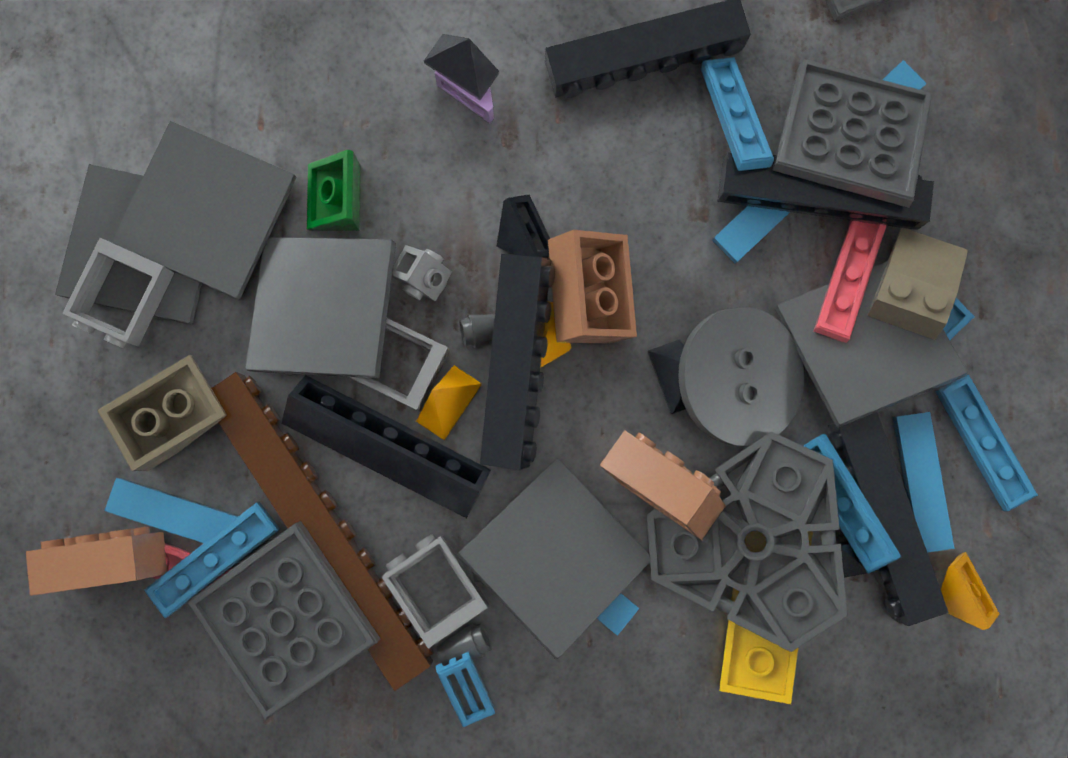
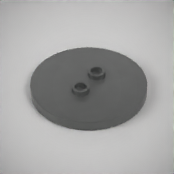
M751 307L723 309L702 320L688 337L679 363L680 393L691 419L705 434L724 444L750 446L771 431L780 434L795 416L804 388L802 359L798 354L790 332L779 320L769 313Z

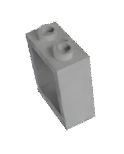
M99 238L62 314L73 318L72 326L90 334H93L95 329L106 333L103 340L124 348L126 343L139 347L174 272L145 257ZM114 261L152 277L126 331L88 315Z
M387 318L385 330L430 351L409 395L406 396L371 378H348L420 412L450 351L448 347Z
M433 534L417 543L415 547L418 552L408 559L402 553L385 566L389 571L381 576L427 648H430L480 614L489 605L444 535L435 539ZM439 548L472 599L433 626H430L398 575Z

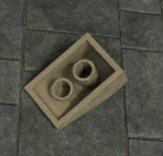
M901 228L868 316L935 340L948 322L958 293L968 249Z
M188 355L97 410L132 471L151 470L179 453L227 416L192 355Z

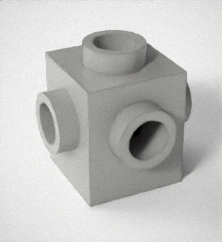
M405 245L393 266L392 277L405 285L402 291L419 301L422 296L436 301L439 294L445 289L452 271L441 264L444 259L437 253L429 249L422 251Z

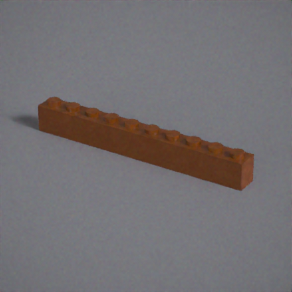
M235 372L211 389L227 414L225 418L218 422L286 527L290 528L299 521L303 523L381 638L379 642L367 650L393 690L396 691L431 667L433 663L431 655L434 654L432 647L427 648L422 638H418L411 628L412 623L403 609H399L392 599L393 594L384 580L382 578L379 579L372 569L376 565L372 556L365 548L359 549L353 540L356 537L354 529L346 519L341 521L333 510L337 507L335 500L327 490L323 492L320 490L315 482L318 479L317 473L309 462L302 463L296 454V451L299 450L296 441L288 432L283 434L277 425L280 421L278 414L270 404L265 406L259 398L258 394L262 391L256 381L250 375L246 377Z

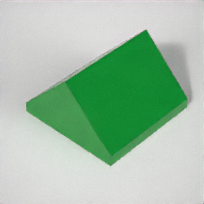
M347 149L308 164L307 230L360 231L361 165L353 151Z

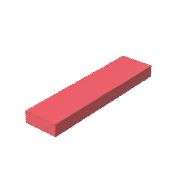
M850 221L813 332L847 343L849 341L886 225Z

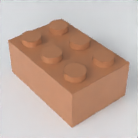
M571 230L549 239V258L552 260L551 266L555 269L552 293L556 341L561 343L611 344L637 337L628 235Z
M624 430L600 466L620 485L702 540L726 506L719 497L721 491L703 473L696 470L692 475V472L684 466L685 463L668 451L663 454L655 447L656 444L643 434L638 433L634 437Z
M149 527L40 542L41 549L26 551L30 596L137 581L168 572L164 550V533H150Z

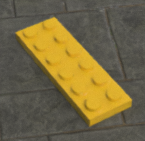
M752 531L747 534L745 545L750 551L760 552L766 546V537L759 531ZM808 531L809 545L812 544L813 531ZM734 588L731 600L735 602L739 591ZM729 620L719 691L791 704L798 648L790 652Z

